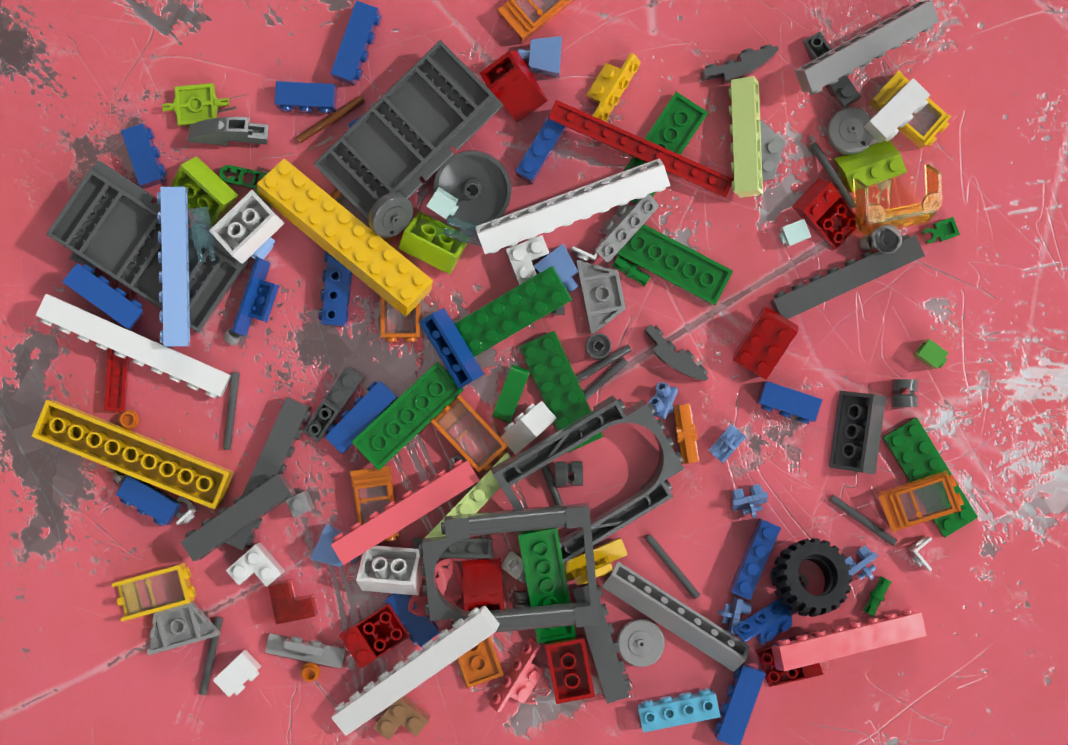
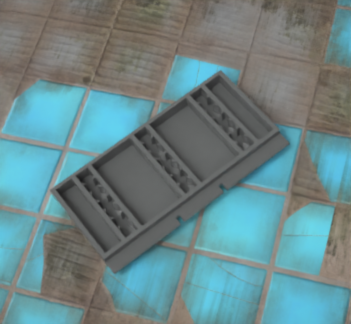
M439 40L313 164L368 220L371 208L384 195L398 192L409 198L423 185L419 179L423 177L427 181L454 154L450 149L452 146L458 151L504 105Z
M98 160L95 166L89 170L46 235L163 310V303L159 302V291H162V283H159V271H162V263L158 261V252L162 251V244L158 243V232H161V224H158L157 217L158 212H161V204H158L157 200L154 204L151 203L154 199L153 195ZM194 223L191 228L188 227L190 328L197 333H201L243 271L249 258L243 264L240 263L211 233Z

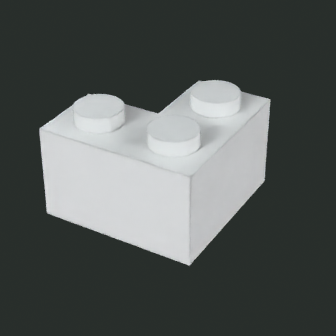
M542 235L506 249L519 285L537 275L532 262L540 260L549 254Z
M542 401L536 406L532 403L525 410L526 415L522 412L514 419L516 424L511 422L504 428L506 433L500 438L515 455L557 419Z
M260 542L255 544L226 570L238 585L244 583L255 573L266 587L271 585L285 572Z

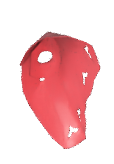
M448 558L436 564L435 576L437 572L439 578H436V582L444 598L451 604L456 603L455 607H457L462 601L463 578L457 564L452 558ZM447 564H450L448 569L443 568V566H447ZM423 585L420 587L419 595L423 593ZM412 595L408 604L409 612L417 616L430 617L425 612V603H428V596L419 597Z

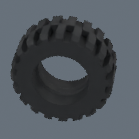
M819 538L803 539L788 546L776 558L774 564L777 566L772 568V575H775V578L772 579V585H776L777 590L774 591L776 596H781L782 600L780 602L784 606L789 605L791 612H798L800 616L804 617L808 615L815 617L836 610L840 607L841 603L846 601L847 595L845 594L851 591V586L849 585V582H852V575H849L851 567L850 564H846L845 559L847 558L845 555H840L838 552L839 548L835 545L831 547L830 542L826 540L820 542ZM803 560H810L816 563L824 574L825 586L823 592L818 596L807 592L799 581L798 569Z

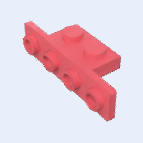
M529 638L523 645L521 652L513 661L500 686L492 695L489 704L496 712H501L509 697L525 703L545 670L541 666L532 662L541 647L534 639Z

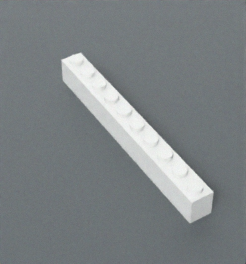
M659 158L478 225L475 228L484 253L493 254L506 246H515L518 242L525 239H534L541 233H550L560 226H569L579 219H588L595 213H604L614 206L626 205L630 200L642 199L652 192H661L670 186L665 166Z
M45 294L36 313V316L41 318L40 322L52 326L54 323L60 326L58 329L67 334H70L71 331L77 333V338L85 342H89V340L97 342L95 346L106 351L108 348L115 350L114 354L125 359L126 356L133 358V363L140 366L147 364L151 366V371L161 375L163 372L170 374L169 378L176 382L186 381L188 382V387L197 391L199 388L206 390V395L215 399L217 396H223L232 377L230 374L169 347H164L162 344L48 294Z
M485 605L480 609L474 608L465 620L460 618L452 625V629L449 631L447 629L443 630L437 636L438 639L435 641L431 639L422 646L423 649L419 652L417 650L413 651L407 657L408 660L405 662L399 661L393 666L391 672L385 671L375 683L373 681L369 682L363 688L364 691L361 693L355 692L347 703L341 702L335 707L336 712L331 717L332 720L347 736L496 632L500 624Z

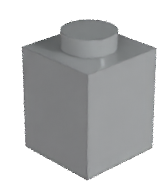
M308 491L299 493L286 500L293 517H297L315 508Z

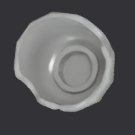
M880 225L870 236L872 237V246L881 253H893L902 244L901 232L894 225Z

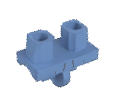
M658 382L656 386L657 392L654 397L650 398L648 403H651L656 411L653 414L654 416L666 419L667 415L674 410L672 404L678 389L677 387H670L668 383Z
M730 424L708 451L724 463L746 436Z
M760 484L750 487L752 496L748 497L744 496L743 489L733 490V511L742 509L743 515L750 513L752 519L756 518V512L763 510L762 505L759 504L767 503L768 498L767 492L763 491Z
M864 545L856 551L862 560L860 563L856 564L850 556L845 559V562L850 564L851 567L849 575H854L859 570H862L863 572L857 575L858 578L862 580L867 577L869 580L874 579L872 572L876 570V567L871 565L867 568L866 565L876 559L878 555L876 552L872 553Z
M733 596L732 605L725 603L724 610H718V614L723 616L722 623H728L727 631L730 634L736 635L733 632V627L743 621L739 620L741 613L750 615L752 604L743 601L740 597Z

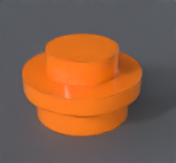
M126 410L120 415L119 421L123 428L134 429L138 426L140 418L135 411Z
M307 662L301 668V675L305 681L312 682L320 676L321 671L316 663Z

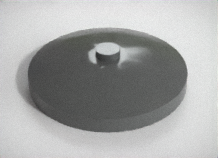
M466 150L452 155L439 168L433 186V193L440 187L458 199L456 205L459 207L453 217L449 215L447 219L457 226L468 229H476L475 227L500 218L509 205L512 193L510 176L504 165L491 154L478 150Z

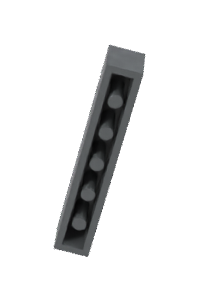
M274 473L265 479L266 483L261 486L259 484L249 490L250 494L245 497L242 495L235 499L233 506L230 508L224 507L217 512V517L214 519L209 518L202 522V527L197 531L193 529L185 534L186 538L181 543L192 561L203 559L295 495V491L284 474L276 475Z
M588 583L572 587L576 602L589 601ZM597 585L600 625L585 626L584 630L608 704L630 697L628 691L632 689L629 680H624L622 672L626 671L623 660H618L616 653H619L620 650L617 641H612L611 634H614L611 622L607 623L605 616L609 614L606 604H601L599 597L603 595L600 585Z

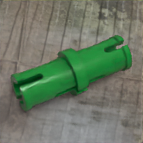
M620 256L617 257L612 265L623 272L628 279L635 280L643 287L651 278V276L636 268L635 264L628 263Z
M880 576L874 590L869 593L871 596L863 609L864 612L875 616L881 601L884 602L885 600L884 595L892 583L891 581Z

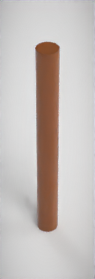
M360 95L296 137L301 144L365 102Z

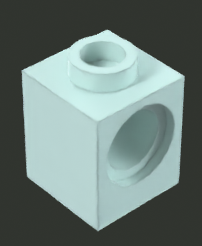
M438 187L427 204L428 208L445 219L449 215L453 217L459 206L456 205L458 199Z
M805 219L779 229L780 233H778L780 242L785 244L786 247L811 237Z

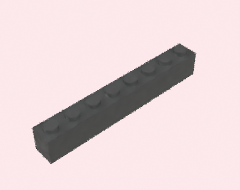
M906 234L902 236V244L897 251L885 254L880 251L874 253L871 250L863 254V259L857 262L855 258L845 262L846 267L842 269L834 267L828 270V275L822 278L819 274L809 279L810 283L805 286L800 283L791 287L792 292L786 294L785 291L774 295L775 299L770 302L776 313L789 319L920 259L925 254L916 235L909 237Z
M286 397L242 494L244 497L250 494L249 490L258 484L261 486L266 483L265 479L274 473L276 475L285 473L287 469L285 463L288 457L291 458L295 451L294 443L296 440H300L303 434V429L301 428L304 422L307 423L311 416L310 406ZM260 518L226 543L240 550L251 547L255 539L253 536L254 531L260 528L263 519Z

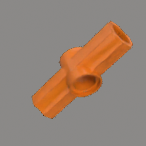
M690 403L673 406L676 440L680 447L681 457L684 460L682 464L698 462L697 431L692 420Z

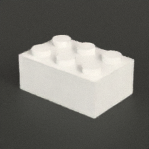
M913 78L864 128L879 143L884 140L888 142L899 132L897 129L899 126L902 128L914 117L912 115L913 112L916 114L928 103L926 99L930 94Z
M251 190L209 231L235 259L243 264L284 222L259 195Z
M374 546L362 554L356 581L362 591L419 596L423 578L421 564H424V557L420 556L419 549Z

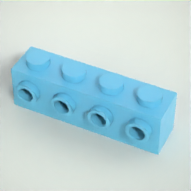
M705 688L695 694L684 692L679 694L680 697L664 696L660 698V701H642L640 705H637L643 733L719 718L720 712L716 693L714 690H710V688Z

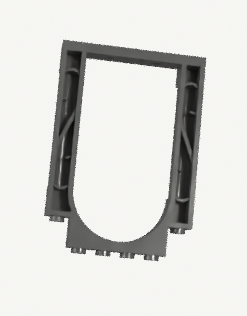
M612 395L594 406V410L513 459L509 457L491 468L492 474L515 510L524 509L511 488L513 484L604 429L619 423H635L649 429L654 434L659 446V461L654 474L640 487L641 490L591 520L593 545L673 498L670 492L673 488L667 479L684 469L681 464L684 460L678 451L674 452L672 448L674 443L669 435L665 436L663 433L665 427L660 419H655L653 414L656 411L651 403L647 404L643 399L626 409L621 399L617 400ZM579 527L563 538L559 536L563 564L585 551L583 527Z
M581 503L445 516L444 522H441V531L446 536L423 538L422 544H419V554L424 557V564H421L422 576L426 577V583L423 584L424 596H428V603H425L426 615L430 616V621L454 619L451 620L452 629V625L460 618L465 620L471 612L459 609L449 603L437 586L435 577L436 563L443 551L451 544L474 535L567 527V529L583 527L589 601L491 610L490 612L500 624L496 632L576 625V627L600 625L589 504Z

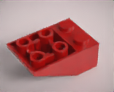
M508 51L479 73L489 90L504 105V108L516 122L521 121L548 101L518 51Z
M819 178L792 205L798 215L805 219V222L834 250L862 223L854 211L848 207L831 182Z
M501 558L462 560L464 610L472 611L474 608L480 609L484 605L489 611L505 609Z
M388 603L343 631L339 637L359 668L362 669L408 639L410 634Z
M816 630L798 634L787 639L793 641L796 640V636L807 634L808 637L813 636ZM778 642L756 650L763 671L766 673L765 677L769 687L824 675L829 668L828 661L788 671L776 670L771 648L772 645H776Z

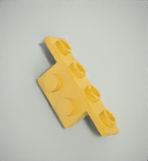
M629 54L621 69L605 63L586 95L590 100L600 103L592 116L605 122L608 120L611 111L617 105L622 93L639 69L641 62L635 54Z
M620 537L593 548L596 577L609 574L613 570L610 562L627 556V551ZM585 552L564 563L566 581L574 578L577 585L588 583Z

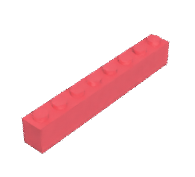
M462 459L452 464L453 468L448 472L445 469L435 475V480L431 482L428 480L418 485L419 489L413 493L411 490L401 496L402 500L395 503L392 501L385 505L383 512L379 514L377 511L367 517L368 521L361 524L358 522L350 527L351 531L344 535L342 532L332 538L334 542L331 543V546L341 563L345 565L479 482L480 480L468 460L464 462Z
M913 609L902 610L900 615L891 613L884 615L883 619L878 617L869 618L867 623L863 624L861 622L849 623L850 627L846 628L843 626L832 627L830 632L820 630L814 632V635L809 637L807 634L799 635L793 641H790V639L779 640L778 644L771 646L776 670L788 671L927 636L922 612H914Z

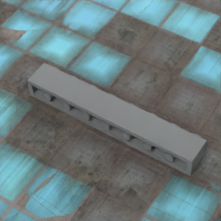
M920 0L796 69L795 73L802 92L816 94L823 90L822 87L838 82V78L854 73V69L870 64V60L886 55V51L900 47L902 42L916 38L918 33L932 29V25L939 22L933 1Z
M617 562L613 570L607 575L602 585L604 589L734 672L745 662L750 650L749 645L622 563Z

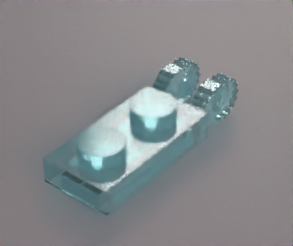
M208 207L188 209L198 263L203 262L201 248L207 247L209 248V258L211 261H215L213 234L209 231L211 229Z
M453 217L447 218L446 222L449 225L459 227L460 230L457 232L456 230L445 228L443 231L444 235L456 238L458 241L482 246L475 228L481 224L465 220L461 221Z

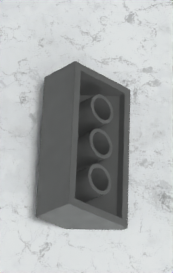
M840 391L829 468L869 474L876 473L886 397L875 394Z

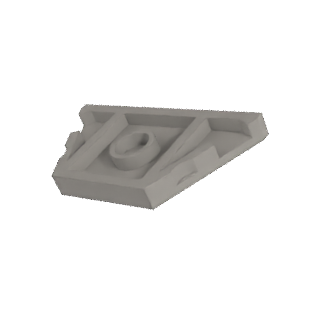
M760 119L762 178L765 182L775 179L785 141Z
M577 260L576 263L590 332L594 334L626 309L618 270Z
M194 602L155 612L152 621L153 628L150 632L151 642L149 649H147V655L219 636L221 633Z

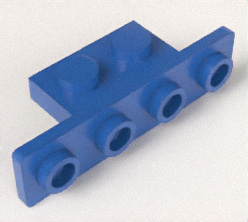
M260 258L255 259L232 332L246 336L252 318L268 322L279 289V285L265 281L270 262Z
M780 597L733 627V632L743 642H747L756 636L757 641L763 645L792 626L790 606H784L780 602L782 600Z

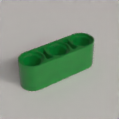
M512 364L492 417L510 424L529 377V370Z

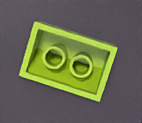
M890 140L868 146L867 149L859 154H845L834 158L840 179L850 194L900 177L907 172L901 154Z
M197 156L180 166L170 186L187 188L188 208L209 228L216 225L229 212L239 196Z
M418 211L404 231L398 249L450 275L464 252L470 236Z

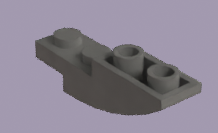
M821 32L803 41L811 61L832 50ZM842 76L838 78V82L825 86L831 96H835L842 108L856 102L861 97L848 76Z
M764 45L755 51L752 48L745 49L737 57V62L730 60L720 66L716 64L707 65L701 72L702 81L721 77L724 85L731 83L732 79L745 78L768 63L779 50L778 46Z
M249 117L206 119L190 124L188 142L228 146V141L267 144L269 125L249 123Z
M650 325L644 330L656 344L651 351L667 366L696 380L706 381L709 379L706 376L707 370L701 364L698 366L693 361L695 357L689 350L681 349L678 353L674 351L676 347L670 340L667 342L662 337L663 332L659 327Z
M349 366L345 367L326 398L322 400L303 429V432L319 442L351 399L363 376Z

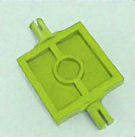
M213 83L174 87V103H163L162 109L163 112L175 111L179 127L190 126V124L218 118V107L230 106L229 98L217 99Z

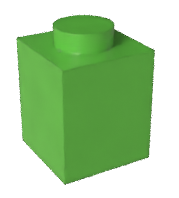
M927 339L922 342L913 356L929 368L937 369L946 363L947 358L945 357L948 355V352L931 339Z

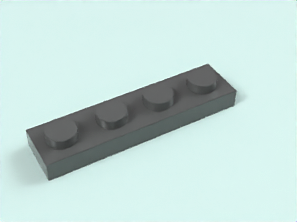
M414 538L413 549H419V544H422L423 538ZM465 538L447 547L439 558L492 559V539Z

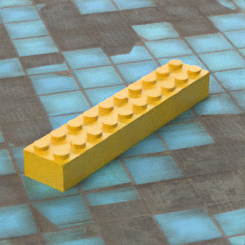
M285 158L257 183V193L262 199L405 317L432 290L433 280Z
M46 400L31 436L214 510L220 508L234 474V471L56 400Z

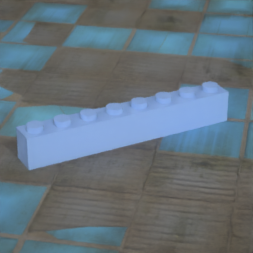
M160 187L161 192H157V202L161 204V212H158L157 216L158 224H161V232H158V243L162 244V251L158 252V261L162 263V271H159V283H162V291H159V302L163 303V311L159 313L160 323H163V331H160V342L163 343L164 347L190 346L187 188Z

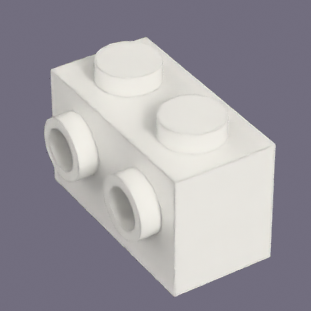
M245 649L213 681L228 697L233 693L237 696L245 688L243 684L247 680L252 682L260 674L257 670L262 666Z

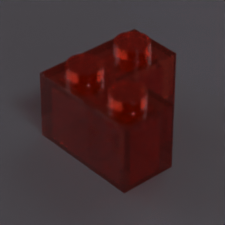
M292 579L275 582L268 586L276 625L315 617L318 614L315 594L295 598Z

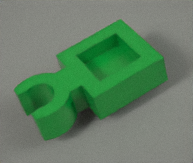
M954 217L933 224L934 229L928 228L922 231V234L929 233L931 235V239L925 241L926 244L934 242L937 237L939 242L960 235Z

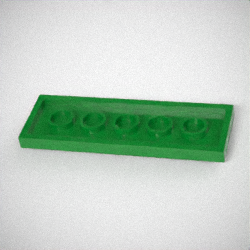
M676 91L645 137V140L681 155L709 112ZM632 157L624 171L643 165L645 162ZM652 192L649 194L653 197L656 192ZM633 199L630 202L636 204L640 199Z
M645 224L639 228L616 254L714 306L733 273V270Z
M551 266L454 323L473 356L476 357L572 301V298L555 267Z
M555 330L520 346L546 406L557 418L554 421L557 431L592 411ZM602 431L571 449L568 453L604 437Z
M436 362L351 443L379 471L460 395L464 389H459L451 375Z
M917 417L882 437L909 482L946 470L949 475H952ZM942 481L914 490L928 513L951 506ZM957 482V486L953 488L956 494L960 493L964 503L960 505L962 511L933 519V522L944 538L978 518Z
M549 528L518 532L531 607L570 603L558 529ZM574 625L535 629L538 644L576 637Z

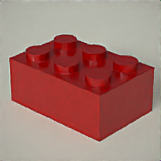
M764 306L734 352L733 361L767 380L798 333V325Z
M584 635L546 642L545 647L556 704L595 697Z

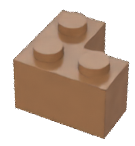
M403 696L388 706L373 728L388 740L400 725L417 737L428 723L430 715L406 696Z

